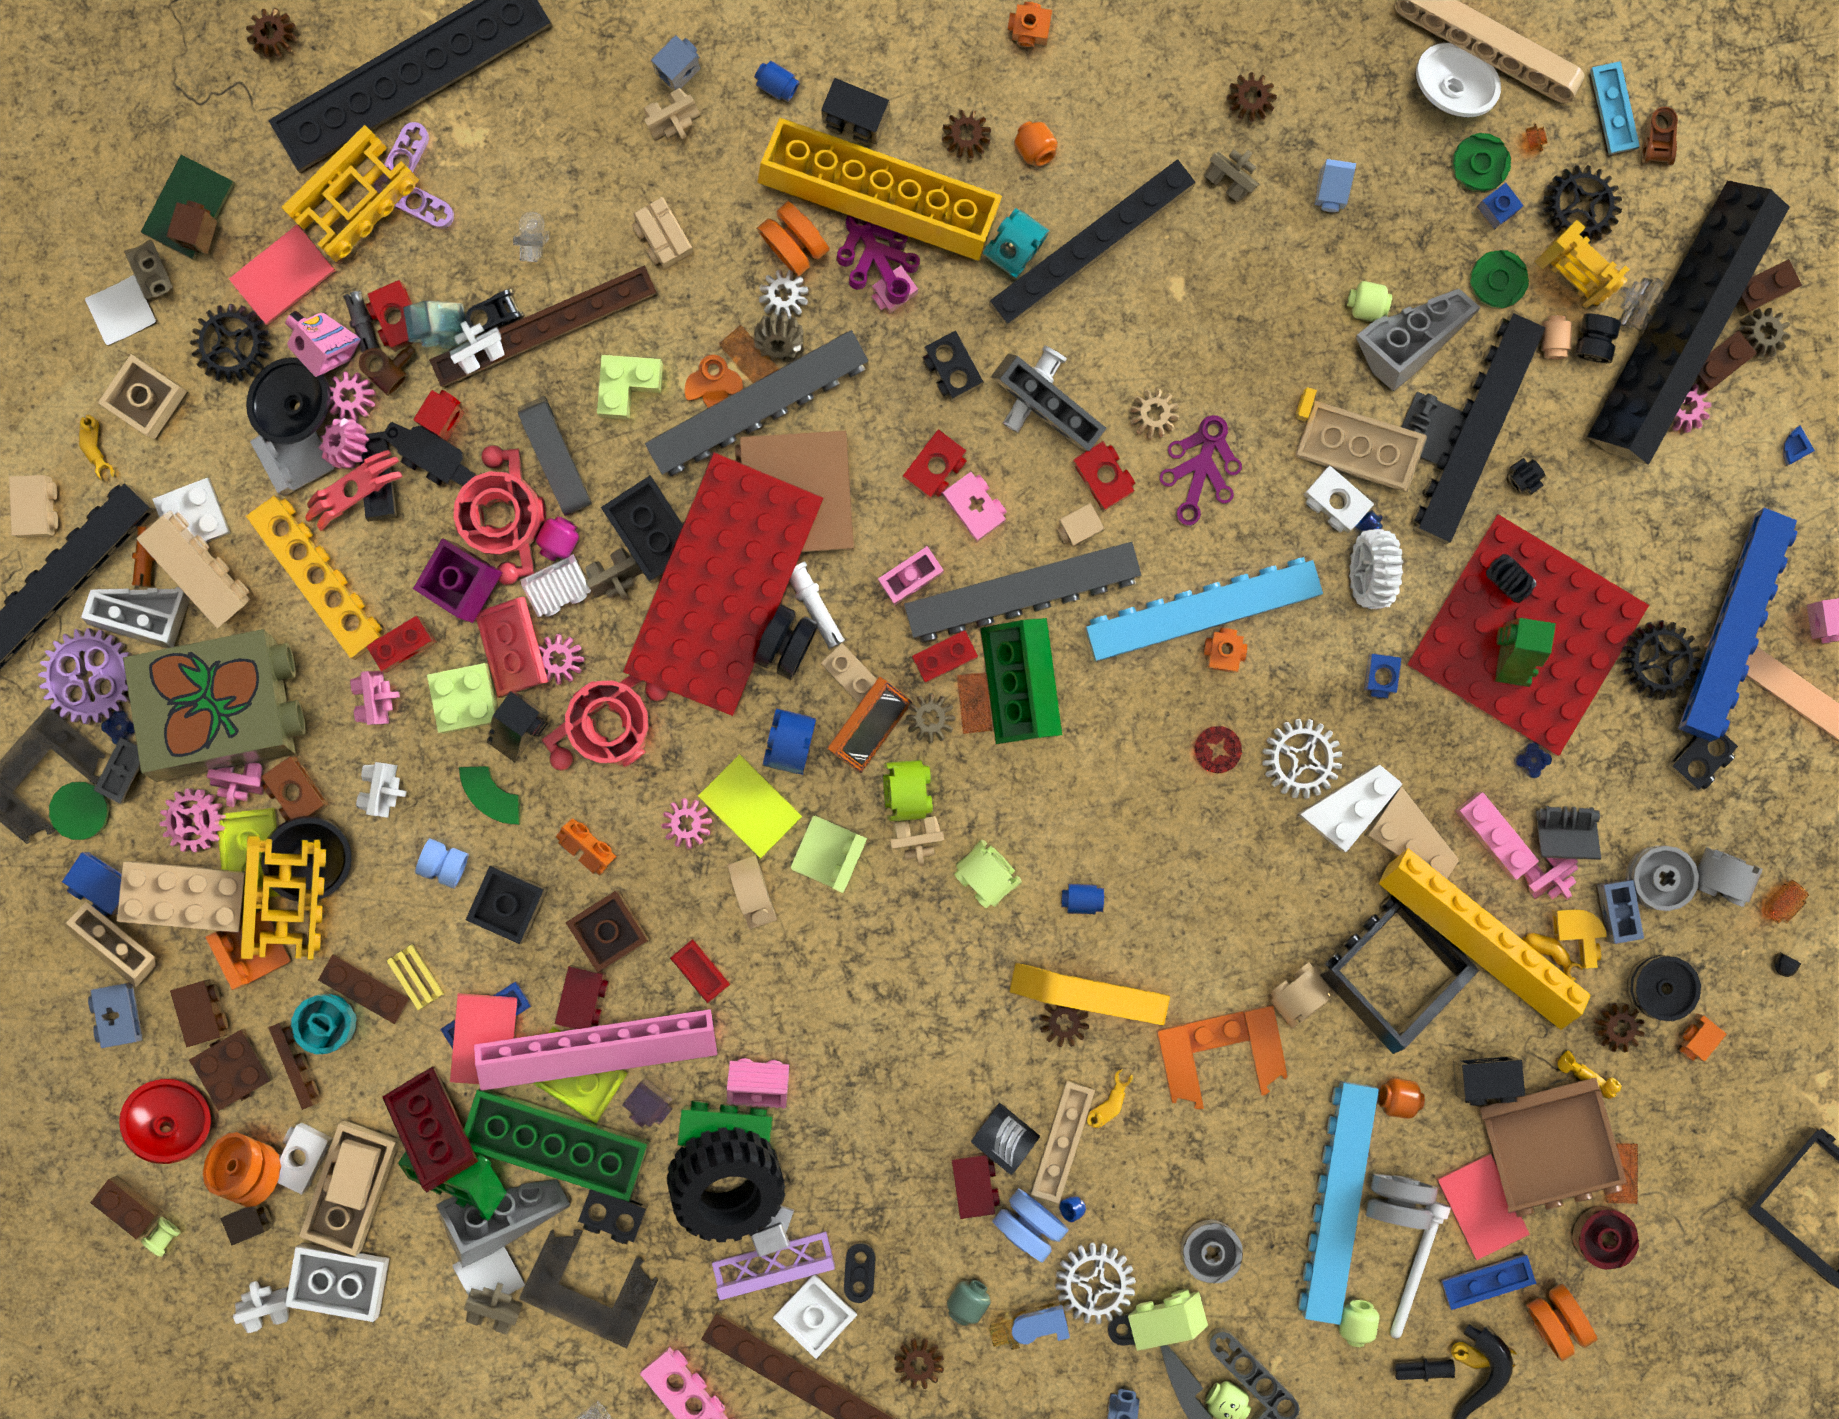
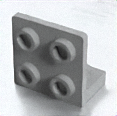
M316 431L308 438L293 444L273 443L262 436H258L250 441L277 493L284 497L335 469L332 464H329V462L322 458L323 452L318 448L322 441Z

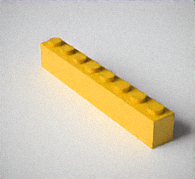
M1409 848L1387 865L1378 883L1556 1027L1562 1030L1583 1015L1591 996L1587 991Z

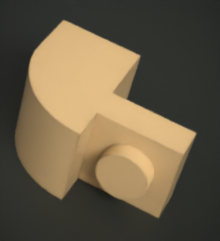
M756 855L728 864L734 891L749 929L776 921V913L767 892L765 880Z

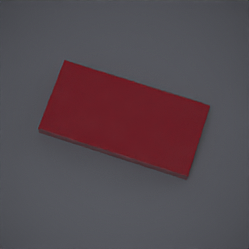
M433 1066L382 1096L421 1187L426 1193L478 1162L440 1076Z

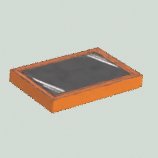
M879 677L831 742L828 750L862 773L907 711L909 704H912V701L889 682Z

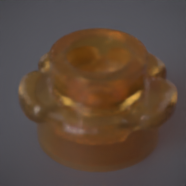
M1533 123V127L1525 129L1531 151L1538 149L1543 151V145L1548 144L1544 126L1538 128L1537 124Z

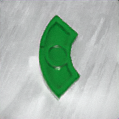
M490 766L459 767L463 789L469 800L479 811L496 821L520 825V795L510 794L499 788L492 778Z

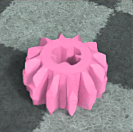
M343 372V381L341 382L334 376L332 380L337 386L335 388L329 386L330 394H333V396H330V404H334L330 409V413L335 415L340 412L339 419H347L350 415L351 420L357 422V412L367 417L368 412L364 407L375 406V403L367 398L375 396L376 392L373 389H367L371 382L368 379L361 381L360 373L356 372L351 379L348 372ZM348 391L356 393L353 395L356 399L352 403L348 400L344 402V399H348L345 396Z
M1697 384L1692 385L1683 402L1685 403L1686 401L1685 405L1689 404L1691 410L1685 414L1686 410L1682 411L1681 408L1679 409L1673 420L1672 429L1674 431L1679 430L1682 426L1684 432L1689 433L1692 426L1699 429L1702 427L1701 420H1707L1710 417L1704 409L1710 408L1711 403L1703 402L1702 400L1708 394L1704 391L1698 395L1699 386Z
M348 418L334 419L332 425H325L326 433L320 436L323 439V443L318 448L322 450V458L326 462L339 469L354 468L356 462H363L362 454L363 452H368L365 444L370 440L365 435V428Z
M556 634L555 644H553L549 637H546L544 641L548 648L545 649L539 645L538 647L540 652L543 653L541 658L545 671L548 670L546 674L548 682L552 680L554 674L557 685L562 684V675L569 682H572L573 676L570 671L573 670L578 674L582 671L579 667L574 666L575 662H584V657L574 656V654L580 652L581 646L576 645L569 649L573 643V638L568 637L562 645V635ZM556 652L560 655L565 654L566 660H562L565 662L563 666L552 664V659L555 660L553 655Z
M686 798L681 800V810L675 802L671 803L670 806L675 811V814L673 815L666 811L663 813L664 817L672 819L671 823H663L661 825L664 829L672 827L673 831L665 836L666 839H672L677 835L675 846L680 847L683 838H685L686 847L692 848L691 838L694 837L695 841L701 845L703 840L698 835L699 832L704 835H710L711 833L710 830L702 828L703 824L712 823L711 818H701L702 815L708 812L707 807L696 812L699 801L694 800L691 808L688 809ZM686 815V818L691 816L694 819L691 823L693 829L689 832L688 829L683 831L680 828V825L683 823L681 818Z

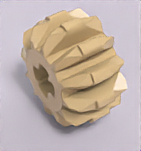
M1148 389L1145 390L1144 397L1146 401L1136 396L1134 401L1140 407L1132 406L1129 410L1132 414L1139 415L1130 420L1132 425L1142 424L1137 429L1138 434H1141L1145 428L1149 429L1148 439L1153 438L1154 430H1157L1160 438H1164L1165 431L1163 427L1172 432L1175 427L1169 421H1178L1180 417L1177 414L1170 413L1178 409L1179 406L1177 403L1167 404L1172 398L1171 394H1167L1164 400L1161 399V389L1156 390L1154 398H1152L1151 392ZM1151 407H1156L1155 411L1158 409L1161 411L1158 421H1153L1154 417L1150 419L1147 416Z

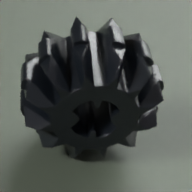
M1506 554L1496 558L1486 570L1487 578L1502 593L1516 603L1527 599L1532 590L1537 586L1536 580L1519 563Z

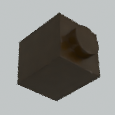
M261 1204L241 1208L220 1218L231 1246L266 1232L270 1229L268 1223H271V1217L265 1206L262 1207Z

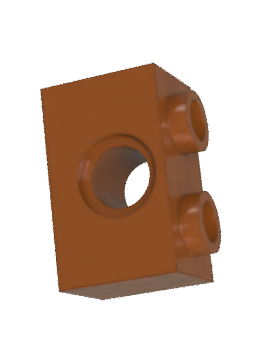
M294 756L288 757L261 776L265 782L262 787L271 799L276 798L282 806L279 812L285 821L301 816H314L329 805L303 766ZM291 784H295L299 788V796L294 801L289 800L286 795V790Z

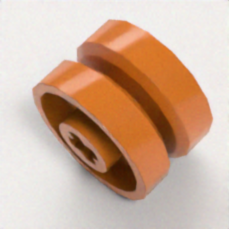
M787 201L776 211L777 217L784 226V229L776 221L769 218L756 229L777 257L789 270L793 271V274L799 277L810 268L809 260L802 252V249L810 257L817 260L830 249L812 222L791 202Z
M238 1132L228 1133L218 1139L209 1150L203 1168L204 1185L210 1193L242 1206H257L269 1197L279 1180L281 1169L279 1155L269 1145Z
M1561 1283L1549 1290V1300L1555 1310H1552L1549 1304L1539 1297L1526 1304V1307L1546 1345L1563 1362L1575 1354V1348L1569 1335L1572 1336L1578 1345L1584 1348L1598 1339L1582 1309L1569 1290Z

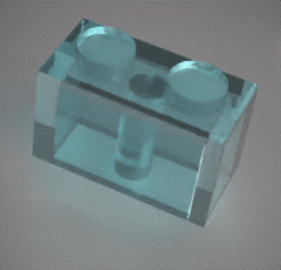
M426 300L403 307L409 342L421 343L422 347H432L439 344L440 348L458 346L454 336L464 332L461 327V323L466 321L463 303Z

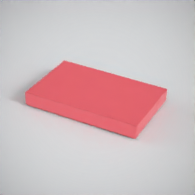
M297 224L230 277L229 280L260 319L265 322V325L268 326L333 274L335 270Z
M519 597L481 610L476 620L497 697H505L510 691L517 693L547 683L546 672L525 597Z
M458 993L450 1082L479 1084L475 1066L474 1044L514 1039L517 998Z
M1490 1153L1437 1178L1438 1184L1476 1260L1530 1235L1522 1217H1517L1516 1212L1508 1213V1204L1498 1168Z

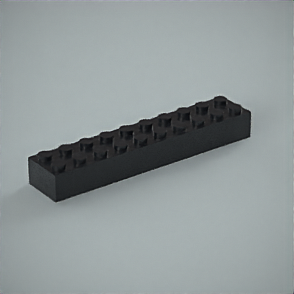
M1727 180L1587 436L1605 452L1643 464H1650L1790 208L1772 189Z

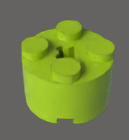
M921 760L885 762L884 768L889 769V774L883 775L885 808H891L892 815H887L888 821L925 819L926 814L933 811L931 795L927 796L926 784L931 782L929 766L923 765Z

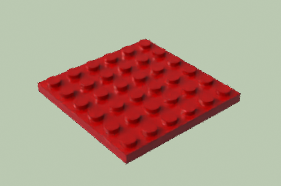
M1497 514L1406 666L1553 755L1559 756L1621 654L1622 647L1627 644L1628 636L1633 634L1649 605ZM1502 554L1513 558L1536 580L1537 586L1532 590L1527 599L1520 603L1509 599L1486 576V570L1490 567V564ZM1517 618L1556 623L1551 654L1543 667L1536 666L1535 669H1539L1538 675L1532 677L1530 687L1495 681L1500 645L1496 644L1498 629L1503 627L1504 623Z

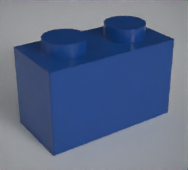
M81 852L62 883L68 886L67 892L80 900L85 897L104 916H107L108 913L110 915L118 914L122 874L90 852Z

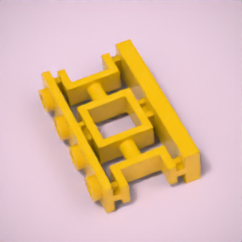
M366 125L281 207L303 230L315 220L326 231L327 235L317 244L335 262L349 255L353 246L361 238L369 235L374 225L382 217L389 215L393 211L394 205L403 196L409 195L414 190L415 184L419 181L402 161L390 171L378 159L387 147ZM368 157L375 165L362 177L355 168ZM384 173L392 182L379 194L371 185ZM357 179L369 193L348 213L335 199ZM326 198L333 207L320 218L313 210ZM343 215L350 223L337 235L330 226Z
M1576 220L1534 262L1542 270L1550 264L1553 266L1551 270L1554 273L1559 271L1579 290L1577 294L1580 297L1584 295L1587 298L1582 304L1587 309L1592 304L1597 307L1613 293H1616L1627 281L1624 275L1630 269L1625 265L1618 271L1615 268L1617 266L1616 263L1606 261L1588 244L1590 239L1587 236L1583 238L1579 235L1586 227Z
M247 836L241 959H253V955L265 957L266 943L296 944V959L307 957V960H314V951H320L321 933H315L316 923H322V906L317 905V897L324 893V877H319V867H325L326 849H320V840H314V843L302 840L301 854L271 853L272 839L264 841L260 840L258 836ZM259 852H265V864L279 865V876L263 875V887H257ZM308 854H313L311 889H306V877H291L292 865L307 866ZM269 887L299 888L298 911L268 909ZM256 909H261V921H276V932H260V943H254ZM304 910L309 911L307 945H302V933H288V922H304Z

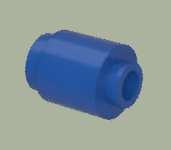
M769 61L768 64L762 63L754 76L758 80L756 83L757 87L778 100L784 99L787 102L793 97L800 84V81L795 79L794 74L773 61Z
M1068 884V890H1062L1061 906L1067 908L1068 914L1095 915L1096 912H1103L1104 888H1097V885Z

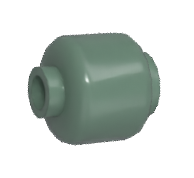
M972 1280L971 1282L960 1281L947 1300L949 1316L964 1326L978 1323L991 1303L990 1297L986 1292L987 1287L977 1280Z

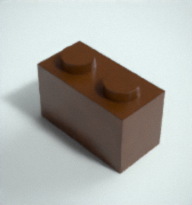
M187 200L186 205L177 202L167 237L179 247L208 255L217 220L210 215L211 211L204 209L205 206L189 200Z
M1788 259L1751 277L1736 305L1740 316L1802 286L1790 260Z
M1740 331L1735 332L1711 350L1694 384L1699 386L1701 393L1712 390L1755 356L1757 352Z
M210 979L170 990L186 1048L227 1036L225 1031L228 1029L227 1018L224 1012L220 1013L217 1001H220V994L216 984H212Z
M119 1176L108 1179L90 1202L136 1240L145 1236L163 1213Z

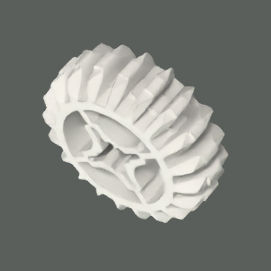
M1383 529L1363 531L1357 537L1356 544L1353 545V554L1350 555L1349 578H1351L1350 588L1353 589L1352 595L1356 598L1357 604L1362 605V607H1368V609L1390 607L1391 603L1395 602L1396 595L1400 592L1399 585L1402 584L1401 576L1404 573L1402 571V564L1404 561L1401 559L1402 549H1399V540H1396L1395 534L1390 533V531H1384Z
M1296 719L1294 723L1295 729H1292L1289 722H1285L1283 726L1286 733H1283L1278 728L1274 730V734L1278 737L1277 741L1270 737L1267 738L1266 742L1272 745L1273 749L1265 748L1262 753L1271 755V760L1262 761V765H1272L1273 770L1267 771L1265 775L1266 777L1276 775L1277 778L1273 780L1271 785L1276 787L1282 782L1284 784L1280 791L1282 794H1286L1289 788H1293L1292 798H1297L1299 790H1302V795L1306 799L1310 797L1309 789L1311 788L1313 793L1318 796L1321 794L1318 785L1321 784L1325 789L1331 787L1330 783L1326 780L1327 777L1337 780L1338 776L1331 772L1332 768H1342V764L1333 763L1334 758L1342 757V752L1333 753L1332 751L1333 747L1339 745V741L1328 742V739L1333 735L1332 731H1328L1324 735L1320 734L1324 728L1323 724H1318L1315 730H1312L1313 720H1307L1305 728H1302L1301 720ZM1296 734L1310 736L1307 742L1299 749L1284 744L1288 738ZM1317 741L1325 752V766L1321 765L1314 757L1313 752ZM1302 751H1306V759L1311 764H1302V767H1298L1299 760L1292 753L1298 752L1302 754ZM1279 752L1284 753L1283 755L1287 756L1291 762L1287 777L1279 765ZM1304 769L1320 774L1315 780L1306 784L1295 782L1297 776Z
M1090 1243V1252L1085 1253L1084 1247L1080 1245L1078 1246L1080 1256L1076 1257L1072 1251L1068 1253L1069 1258L1072 1260L1071 1264L1065 1260L1060 1262L1061 1266L1067 1271L1056 1272V1277L1064 1279V1282L1056 1283L1055 1288L1065 1290V1292L1058 1295L1059 1301L1069 1299L1064 1305V1309L1069 1311L1075 1307L1076 1309L1073 1312L1075 1319L1079 1318L1083 1312L1085 1313V1323H1089L1091 1315H1095L1096 1324H1101L1102 1314H1105L1110 1322L1113 1320L1110 1311L1115 1310L1120 1316L1123 1314V1311L1118 1305L1120 1303L1125 1306L1131 1304L1124 1295L1132 1296L1135 1294L1134 1289L1126 1286L1134 1284L1136 1280L1134 1277L1125 1276L1131 1273L1133 1268L1131 1265L1121 1267L1127 1261V1258L1123 1255L1116 1260L1115 1257L1118 1253L1116 1248H1113L1108 1255L1106 1254V1244L1102 1243L1100 1252H1096L1095 1244ZM1096 1260L1093 1269L1089 1273H1074L1083 1263ZM1105 1262L1111 1264L1117 1270L1120 1284L1113 1283V1281L1104 1277ZM1098 1273L1099 1280L1104 1285L1101 1288L1098 1287L1092 1293L1091 1285L1087 1282L1090 1278L1093 1280L1092 1277L1097 1276ZM1071 1282L1087 1290L1086 1305L1078 1301L1073 1295ZM1117 1293L1110 1302L1102 1306H1095L1101 1294Z

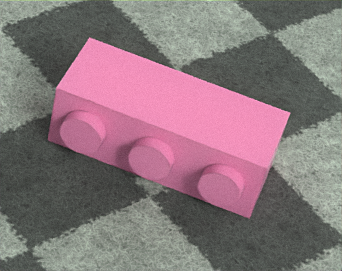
M1483 792L1475 793L1455 810L1456 814L1509 879L1517 880L1539 862Z

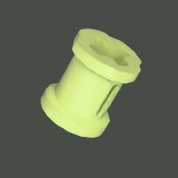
M159 1217L156 1227L148 1237H143L141 1243L149 1251L162 1257L165 1254L164 1249L181 1231L169 1220Z

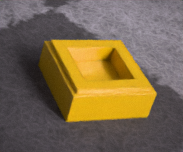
M1307 387L1302 391L1295 419L1305 422L1309 418L1317 390Z

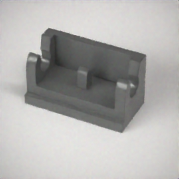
M120 737L94 788V791L120 804L123 803L125 795L140 768L135 741Z

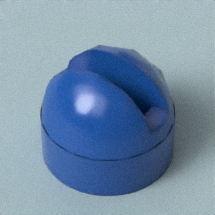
M1077 1196L1069 1197L1061 1201L1060 1211L1065 1220L1074 1222L1085 1214L1086 1204Z

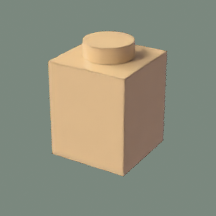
M1089 503L1059 519L1060 527L1057 528V532L1063 543L1069 542L1073 548L1103 532L1105 528L1092 504Z

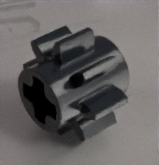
M1522 458L1510 467L1513 473L1508 476L1509 481L1520 494L1527 490L1529 495L1544 486L1540 480L1546 477V475L1534 459L1527 462L1525 458Z

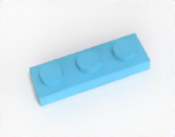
M1621 61L1592 67L1590 73L1609 155L1638 149L1640 145Z

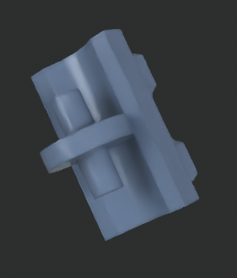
M1120 1389L1117 1395L1110 1394L1107 1419H1138L1140 1399L1136 1398V1393Z

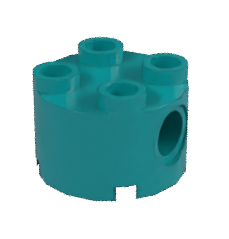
M1015 208L1010 216L1006 217L997 229L998 235L989 242L982 254L1016 279L1024 271L1025 265L1029 260L1033 259L1050 230L1024 211Z
M334 994L315 995L304 1000L294 1011L291 1019L294 1039L305 1051L313 1054H329L343 1048L352 1039L356 1029L357 1016L351 1005L342 997Z

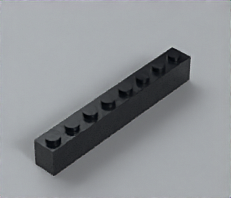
M1177 159L991 299L989 307L1005 328L1008 329L1190 192L1196 182Z
M1515 313L1508 316L1507 319H1501L1495 334L1499 335L1495 346L1490 345L1484 356L1483 361L1487 362L1483 373L1479 371L1473 381L1472 388L1475 389L1471 399L1467 398L1461 408L1460 414L1464 416L1460 427L1455 425L1449 435L1448 441L1452 442L1451 448L1448 453L1443 452L1436 466V468L1440 469L1436 480L1431 479L1424 493V495L1428 496L1424 507L1420 505L1413 517V522L1416 523L1414 531L1443 544L1451 543L1546 327Z
M126 483L122 486H115L108 493V500L101 507L97 506L89 512L86 517L88 521L81 528L76 527L67 535L65 545L60 550L58 548L54 549L46 557L45 561L47 563L39 571L36 569L27 576L24 581L26 585L19 592L14 591L5 599V606L0 610V671L138 530L137 526L141 527L156 511L132 486Z

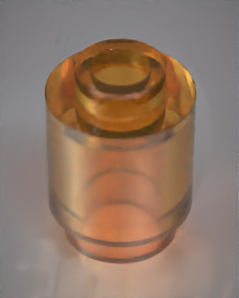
M1790 880L1787 884L1783 883L1765 903V906L1768 908L1765 913L1777 924L1781 921L1788 924L1807 903L1806 899L1809 897V894L1794 880Z

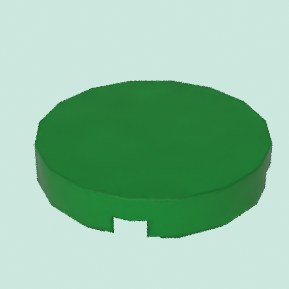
M1476 133L1465 138L1457 146L1452 156V170L1455 179L1464 188L1473 192L1485 193L1496 189L1506 180L1511 169V156L1500 138L1488 133Z
M1508 250L1491 251L1485 253L1475 262L1470 272L1469 284L1473 295L1481 304L1492 309H1504L1513 306L1524 296L1529 286L1528 270L1526 264L1518 255Z
M71 782L62 786L53 795L49 804V818L53 827L62 836L71 840H86L98 835L105 828L110 805L106 796L94 791L95 785L87 782Z

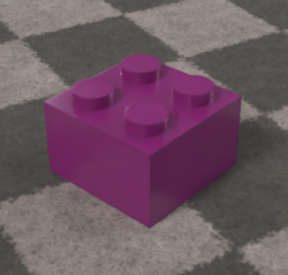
M442 538L413 589L455 617L473 623L503 572L461 545Z

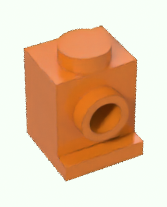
M1696 1014L1694 1019L1698 1022L1696 1025L1691 1024L1682 1034L1684 1040L1680 1043L1682 1047L1679 1051L1691 1061L1698 1059L1705 1062L1727 1033L1706 1016Z

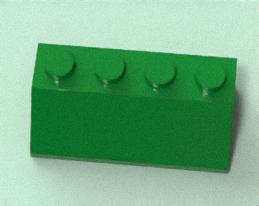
M1047 618L1019 620L980 628L996 744L1062 735Z

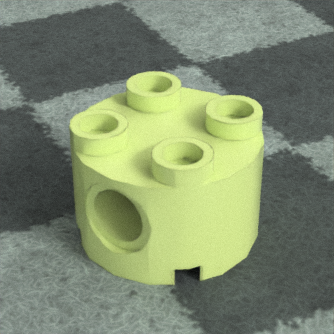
M980 840L966 857L956 863L957 870L954 875L965 887L970 885L977 892L974 896L983 907L988 908L990 905L996 907L1001 899L1010 891L1016 889L1022 881L1019 876L1015 878L1011 876L1015 870L995 848L990 846L986 849L987 842Z

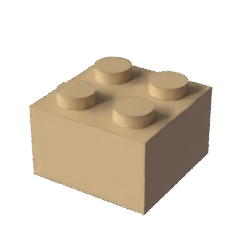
M130 354L98 401V404L144 435L155 440L188 391Z

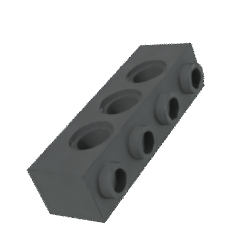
M1007 354L991 375L993 380L1079 449L1089 452L1106 430L1104 425L1017 355Z

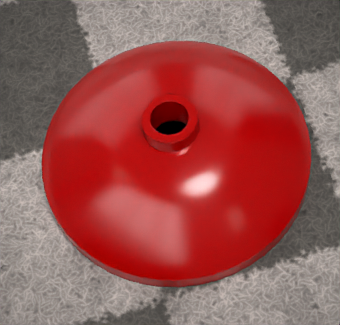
M174 1079L154 1080L138 1087L124 1102L119 1118L120 1133L129 1150L139 1158L156 1164L176 1163L192 1156L206 1141L211 1125L210 1109L202 1094L193 1086ZM168 1126L171 1130L169 1132H162L160 1128Z

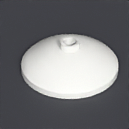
M1441 43L1430 47L1422 54L1418 61L1416 78L1420 89L1433 105L1446 113L1461 117L1480 116L1489 112L1500 97L1501 82L1495 68L1451 43Z

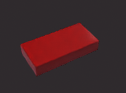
M694 939L670 957L672 962L707 1003L730 985L729 981Z

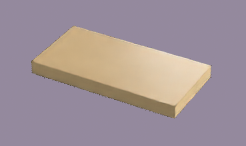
M1314 401L1295 456L1325 467L1330 465L1334 470L1408 493L1427 436Z

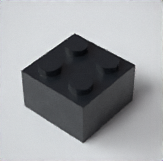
M834 78L821 109L822 122L827 124L826 129L834 133L842 134L844 131L854 135L853 139L861 144L869 145L871 142L877 145L890 114L889 99Z
M490 865L465 920L513 942L522 944L525 942L548 889L495 865Z
M1513 1056L1453 1061L1456 1096L1463 1099L1465 1103H1469V1105L1488 1104L1487 1099H1494L1499 1101V1103L1517 1102L1518 1096H1525L1521 1059Z

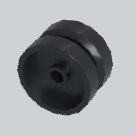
M781 604L773 619L769 621L760 639V646L753 662L768 669L773 665L777 656L781 655L776 668L777 674L792 680L810 646L819 622L804 616L799 620L793 631L791 628L796 618L795 611Z
M1652 955L1643 958L1633 967L1628 977L1627 991L1631 1003L1640 1013L1656 1020L1676 1021L1685 1018L1695 1009L1700 999L1701 983L1697 972L1688 962L1673 956ZM1664 983H1666L1664 986L1667 988L1665 993L1661 990Z

